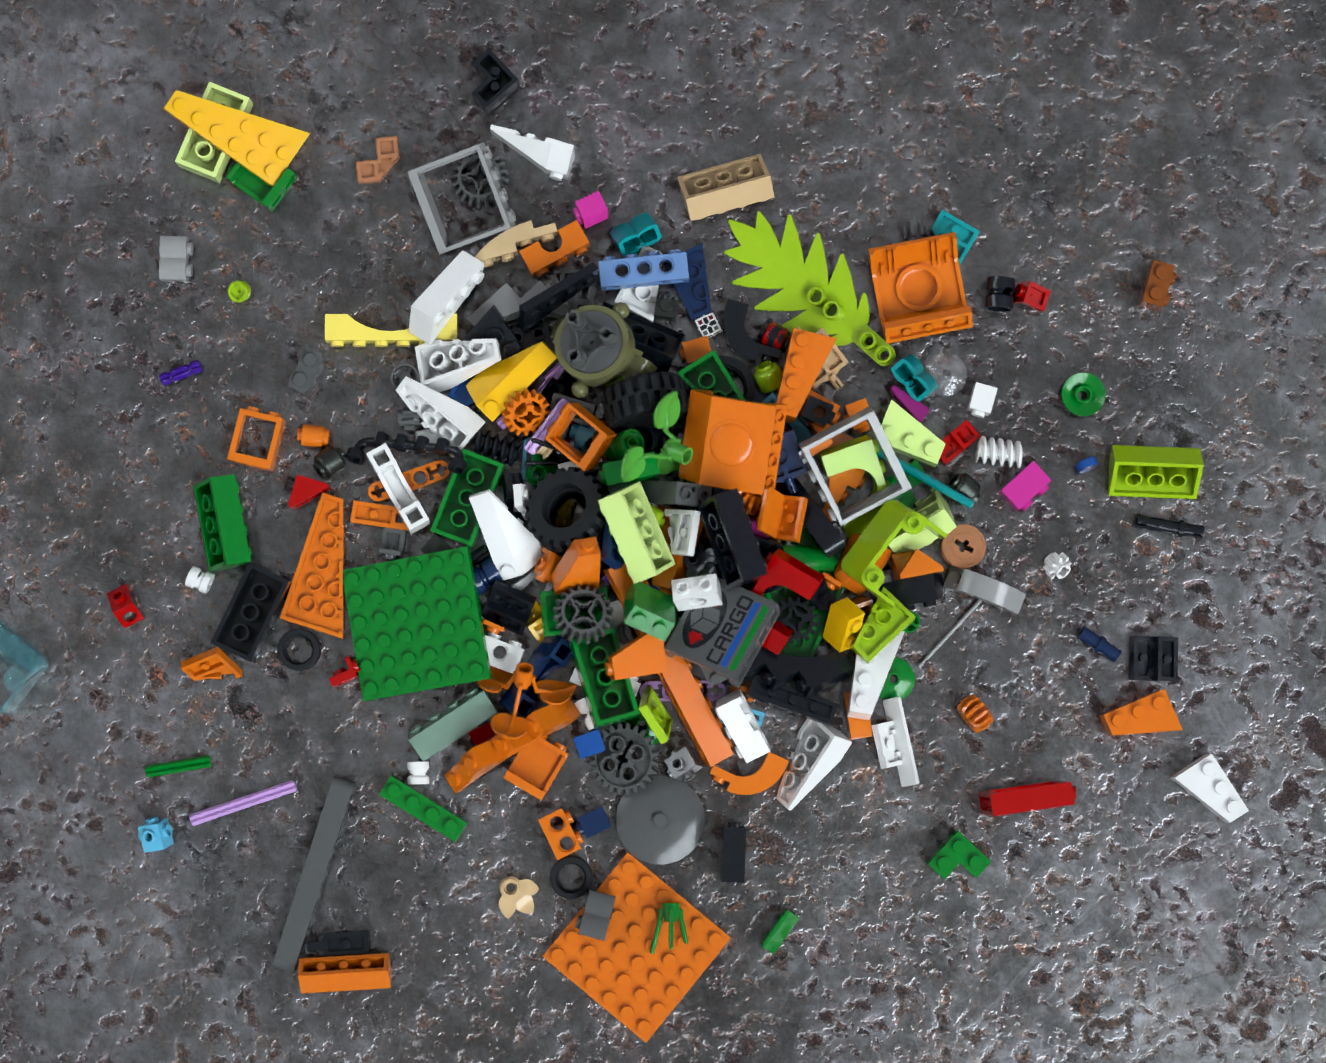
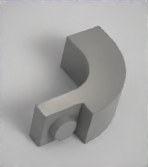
M953 566L950 567L943 585L947 589L975 597L1001 610L1017 615L1026 595L1016 588L993 578Z

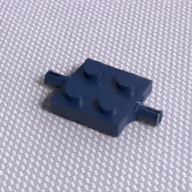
M793 428L783 433L776 483L785 482L789 494H792L793 491L794 493L798 491L793 479L799 474L809 471L807 463L803 464L798 455V452L801 450Z

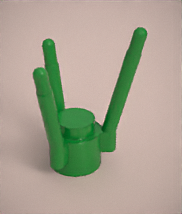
M662 903V909H658V920L650 954L655 952L663 917L665 922H669V949H673L674 922H678V919L683 941L685 944L688 943L683 909H680V903Z

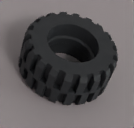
M649 372L647 374H637L633 377L629 376L608 385L603 390L601 396L607 427L615 433L627 429L637 430L643 426L656 428L654 426L655 409L661 399L673 391L678 392L680 414L676 423L680 422V420L686 418L689 405L683 378L674 372Z
M569 467L568 471L560 468L556 470L557 473L555 474L550 472L545 475L547 478L543 481L540 479L536 483L537 488L531 490L529 494L531 500H527L525 507L529 510L525 513L526 521L529 522V530L548 550L556 552L560 556H564L573 540L596 537L597 542L603 539L606 518L601 513L598 500L608 496L610 493L593 474L582 469L578 470L576 467ZM581 496L586 498L585 511L576 523L565 528L555 527V515L562 503L573 497Z

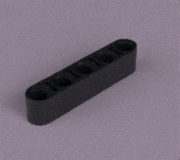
M796 477L793 480L798 491L795 493L793 491L792 494H789L785 482L776 483L775 490L783 495L805 497L808 499L803 526L828 558L847 546L842 536Z

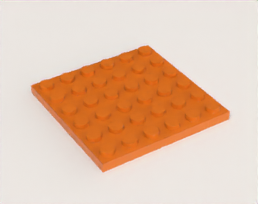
M627 852L596 890L616 896L605 941L578 934L579 929L575 927L578 915L583 916L585 907H582L542 957L646 1043L731 937ZM662 903H680V909H683L688 943L685 944L683 941L678 919V922H674L673 949H669V922H665L663 917L655 952L650 954L658 920V909H662Z

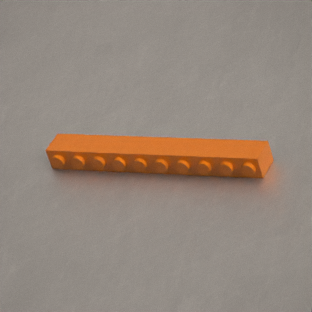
M625 563L616 570H613L611 567L603 569L623 610L624 596L633 583L632 578L628 575ZM647 580L641 581L642 583L649 585ZM633 627V629H634L635 633L637 634V636H639V635H641L642 633H644V632H642V631H640V630H638V629H636V628ZM665 651L668 672L657 673L702 761L705 766L712 767L733 755L731 750L733 747L732 742L728 736L723 735L721 728H723L722 723L711 712L712 704L707 697L703 696L701 692L702 685L698 678L693 677L690 671L692 669L690 662L677 655L670 658Z

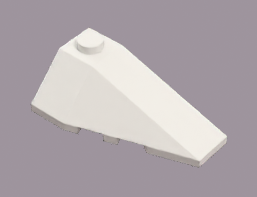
M491 125L490 131L493 136L542 171L550 174V178L562 181V179L568 180L575 158L574 145L546 137L545 141H541L540 138L530 133L520 136V133L516 130Z
M496 338L472 339L471 341H461L459 339H452V341L434 340L431 345L424 343L415 347L420 383L439 393L459 385L501 360L499 343Z
M407 376L395 390L412 412L418 413L423 420L421 422L423 427L429 428L435 435L433 439L435 442L440 437L446 438L450 441V445L457 446L462 450L485 423L469 407Z
M490 489L470 495L469 500L488 550L503 581L521 576L533 568L538 558L544 554L541 551L542 547H544L543 544L523 526L524 522L521 519H516L508 511V507Z

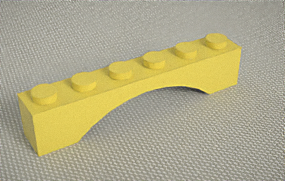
M457 313L451 317L435 340L452 341V339H459V317ZM325 314V341L331 347H344V344H352L353 347H366V344H374L375 347H387L388 343H396L397 347H409L410 343H418V346L426 343L411 334L409 328L398 331H383L367 327L355 321L348 314Z

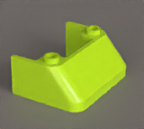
M889 500L883 504L841 561V568L846 575L886 605L894 607L896 603L878 590L884 582V573L875 565L877 560L901 529L908 534L915 535L926 528L940 539L946 538L948 534L897 500Z

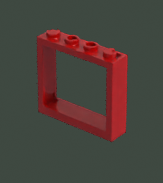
M1050 781L978 792L981 814L1000 816L1075 805L1074 799H1077V790L1075 786H1072V782Z

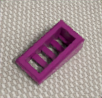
M893 385L889 391L900 406L920 423L930 411L927 406L915 401L896 385Z

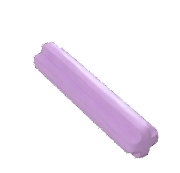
M561 398L531 438L545 441V437L549 433V426L557 421L561 408L570 402ZM530 438L524 449L534 455L542 445L531 442Z

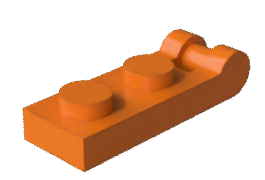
M353 501L351 523L409 532L403 521L402 523L396 522L397 514L399 513L395 506Z

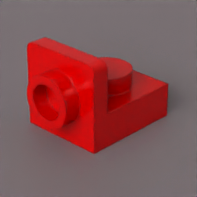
M1031 281L1018 282L1013 293L1014 303H1022L1037 311H1044L1051 291Z
M350 656L344 657L349 670L346 671L345 668L333 672V677L329 678L332 687L335 688L359 678L358 672L361 670L357 665L356 659L352 660Z

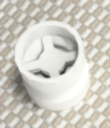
M193 566L187 575L185 586L190 588L196 587L199 592L207 594L213 584L215 574L203 572L201 568Z
M407 762V769L411 773L407 777V785L430 784L429 776L426 775L429 769V762Z

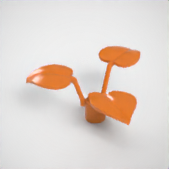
M526 662L518 663L513 671V675L490 666L492 678L477 681L481 689L491 693H499L503 688L509 689L513 681L518 688L513 714L499 713L491 719L492 730L499 736L507 739L521 738L528 731L529 724L526 723L527 719L516 717L521 692L527 689L531 683L534 692L540 694V699L552 705H561L567 702L577 687L576 684L556 680H540L536 682V676L533 675L534 667Z

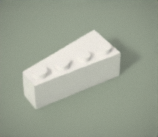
M462 250L411 305L409 332L431 345L476 284H480L483 280L484 263Z

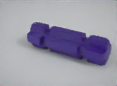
M198 360L190 362V365L184 364L171 369L169 373L167 371L159 374V378L163 385H168L173 380L176 382L191 376V373L197 374L202 372V366Z

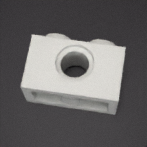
M716 574L671 580L673 602L678 611L723 605L721 584Z
M489 632L488 636L485 635L490 666L513 674L516 665L521 663L525 652L521 648L522 644L513 640H509V643L500 641L501 636ZM499 646H503L506 649V655L502 659H497L494 655V650Z

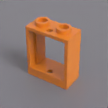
M578 402L567 403L561 408L557 421L549 426V433L545 439L583 471L594 470L617 434ZM576 414L599 432L585 455L561 437Z
M247 406L246 409L240 408L227 460L273 472L286 420L281 418L280 413L268 411V414L259 413L260 409ZM246 416L276 423L267 460L237 453Z

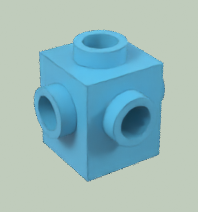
M150 817L145 819L146 823L138 827V837L142 843L144 853L164 850L174 844L172 838L173 831L168 818Z

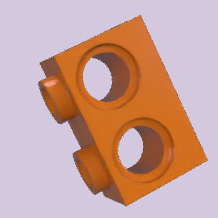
M561 808L538 819L557 860L582 848L581 843L584 841L579 831L574 832L571 826L574 820L569 810L564 811ZM555 816L563 819V827L560 829H555L551 825V820ZM567 836L573 840L572 848L564 849L561 846V839Z

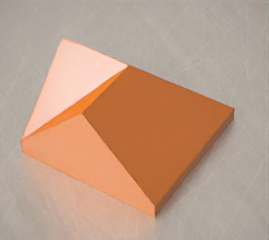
M918 549L891 554L893 581L944 571L942 565Z

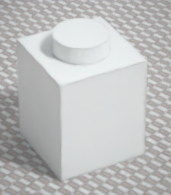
M976 382L973 385L967 411H971V415L979 418H984V415L988 416L993 407L997 388Z

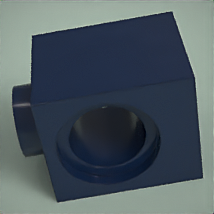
M602 806L578 817L579 822L576 823L580 835L585 834L587 838L612 827Z

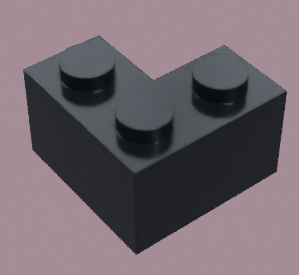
M490 48L473 62L474 69L485 81L471 92L473 100L487 115L520 87L518 78Z

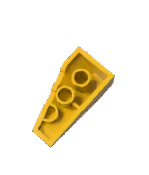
M541 341L479 372L466 385V388L476 406L493 422L501 414V411L506 409L503 404L510 403L509 396L516 397V391H519L521 394L557 356Z

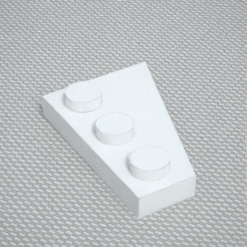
M649 246L642 247L638 257L646 256L649 252L659 251ZM640 265L637 270L640 274H647L650 268L647 265ZM659 285L620 289L614 303H626L629 311L653 323Z

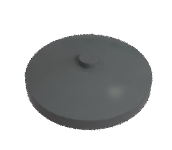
M654 775L652 776L654 782L646 781L648 788L643 789L640 786L639 793H635L632 789V795L623 794L616 811V828L622 844L634 857L650 864L664 865L677 862L694 850L703 834L705 816L698 795L689 785L683 781L672 779L670 776Z

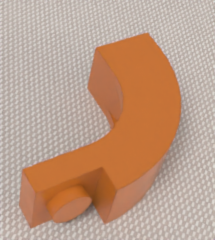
M768 752L761 767L749 776H736L717 766H712L709 773L713 774V780L723 785L725 781L729 782L726 791L738 795H752L773 786L783 775L789 761Z

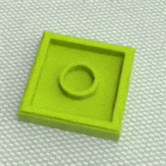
M648 686L643 689L638 709L659 742L663 744L669 739L673 719L652 686Z

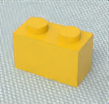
M848 597L831 604L822 637L839 653L852 649L862 628L865 612Z

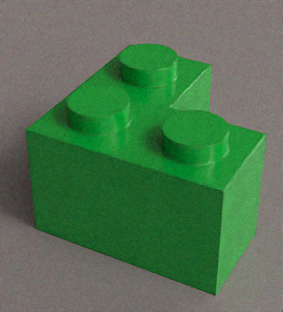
M957 830L948 837L926 862L942 879H946L958 864L971 876L977 878L991 863L981 851Z

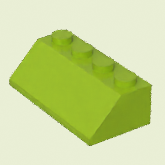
M1112 445L1109 459L1108 495L1197 499L1204 467L1200 448Z

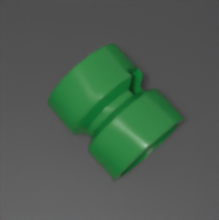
M635 429L617 432V436L604 454L612 462L621 460L633 446H641L644 450V439Z

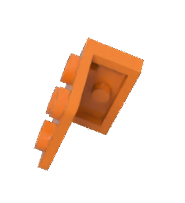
M765 487L764 493L761 495L760 514L756 520L758 531L775 540L800 543L808 499L805 497L783 495L771 487Z

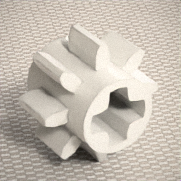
M1055 552L1045 558L1043 569L1051 579H1054L1055 576L1058 579H1062L1069 574L1072 563L1065 553L1061 552L1058 555Z

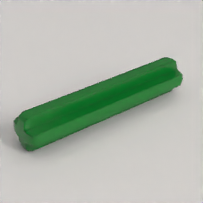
M206 755L145 766V773L147 777H155L208 768L212 765L211 757Z

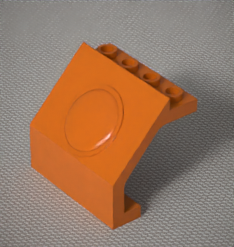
M955 232L868 249V261L877 309L886 344L973 327L972 310L966 302L960 272Z
M691 389L683 445L692 448L693 456L687 465L680 463L678 477L699 485L728 490L738 488L740 492L763 495L765 487L775 489L788 405L782 403H757L716 396L710 390Z

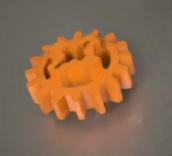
M527 388L524 389L523 394L516 391V397L509 396L510 403L503 404L507 410L501 411V414L504 416L502 420L510 432L514 431L518 436L521 432L524 436H527L529 431H532L534 434L536 428H539L546 419L545 415L550 414V410L547 408L549 403L546 401V398L541 393L538 394L535 389L530 393Z

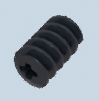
M481 427L475 442V453L480 454L483 451L484 457H488L492 453V460L496 461L500 456V463L504 464L508 459L509 466H513L520 456L523 441L516 446L515 438L510 443H508V436L506 435L502 440H499V433H496L492 438L491 430H488L483 435Z

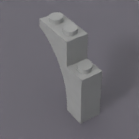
M539 281L526 294L522 295L515 286L511 288L506 283L467 319L474 327L493 305L496 306L507 323L519 319V305L550 288L551 285H544ZM565 302L547 316L564 319L566 313H570L571 307Z

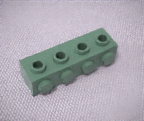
M477 687L470 689L465 694L466 697L460 701L458 699L452 701L447 705L448 709L442 713L438 711L428 718V722L422 726L418 724L409 731L408 740L423 762L498 713L497 707L485 690L480 687L478 689Z

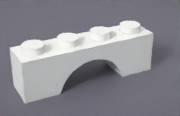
M384 443L366 453L368 461L409 533L413 534L429 525L430 521L427 514L406 482L387 444Z

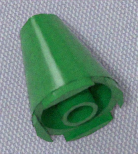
M782 543V551L821 574L823 572L826 574L833 572L838 565L837 554L828 558L818 547Z

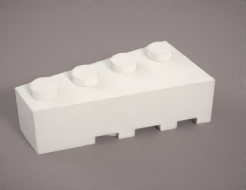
M902 631L869 664L855 652V668L852 675L847 717L870 719L905 631Z

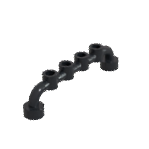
M377 432L375 438L368 437L359 440L354 447L348 448L345 457L351 463L361 464L365 455L364 451H362L364 447L374 446L377 448L386 443L388 448H394L400 452L414 450L420 454H425L426 451L435 452L441 456L453 454L455 457L450 459L448 470L456 474H464L467 467L462 450L457 446L450 445V441L446 438L440 437L436 443H429V438L417 436L415 442L409 441V437L405 434H397L394 440L389 439V435L384 432Z

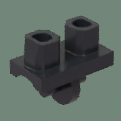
M822 581L809 602L811 606H815V610L819 608L822 611H829L831 604L835 603L836 600L827 584Z

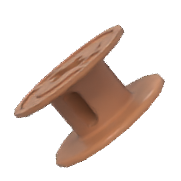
M968 524L957 525L940 542V554L943 560L950 567L953 566L960 569H968L978 564L986 551V541L983 534L976 527ZM955 542L959 544L965 542L967 544L966 548L971 550V553L967 550L960 552V546L956 545Z

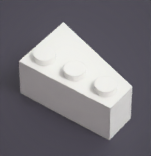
M741 689L716 700L715 712L718 718L724 722L728 737L733 739L737 745L735 750L740 759L744 758L746 763L771 751L770 745Z

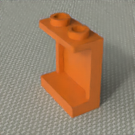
M548 736L519 751L503 777L541 801L569 753L565 752L567 747L557 741L554 745L546 741Z

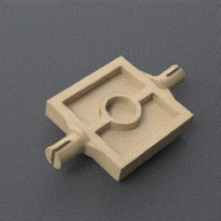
M823 327L816 332L817 334L829 336ZM835 343L812 386L813 389L827 381H830L837 391L840 387L844 386L837 377V374L849 362Z

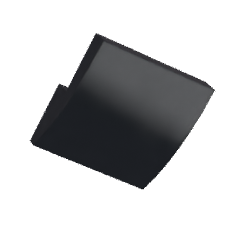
M496 580L482 617L522 636L536 597Z
M1130 636L1129 680L1178 682L1179 637Z

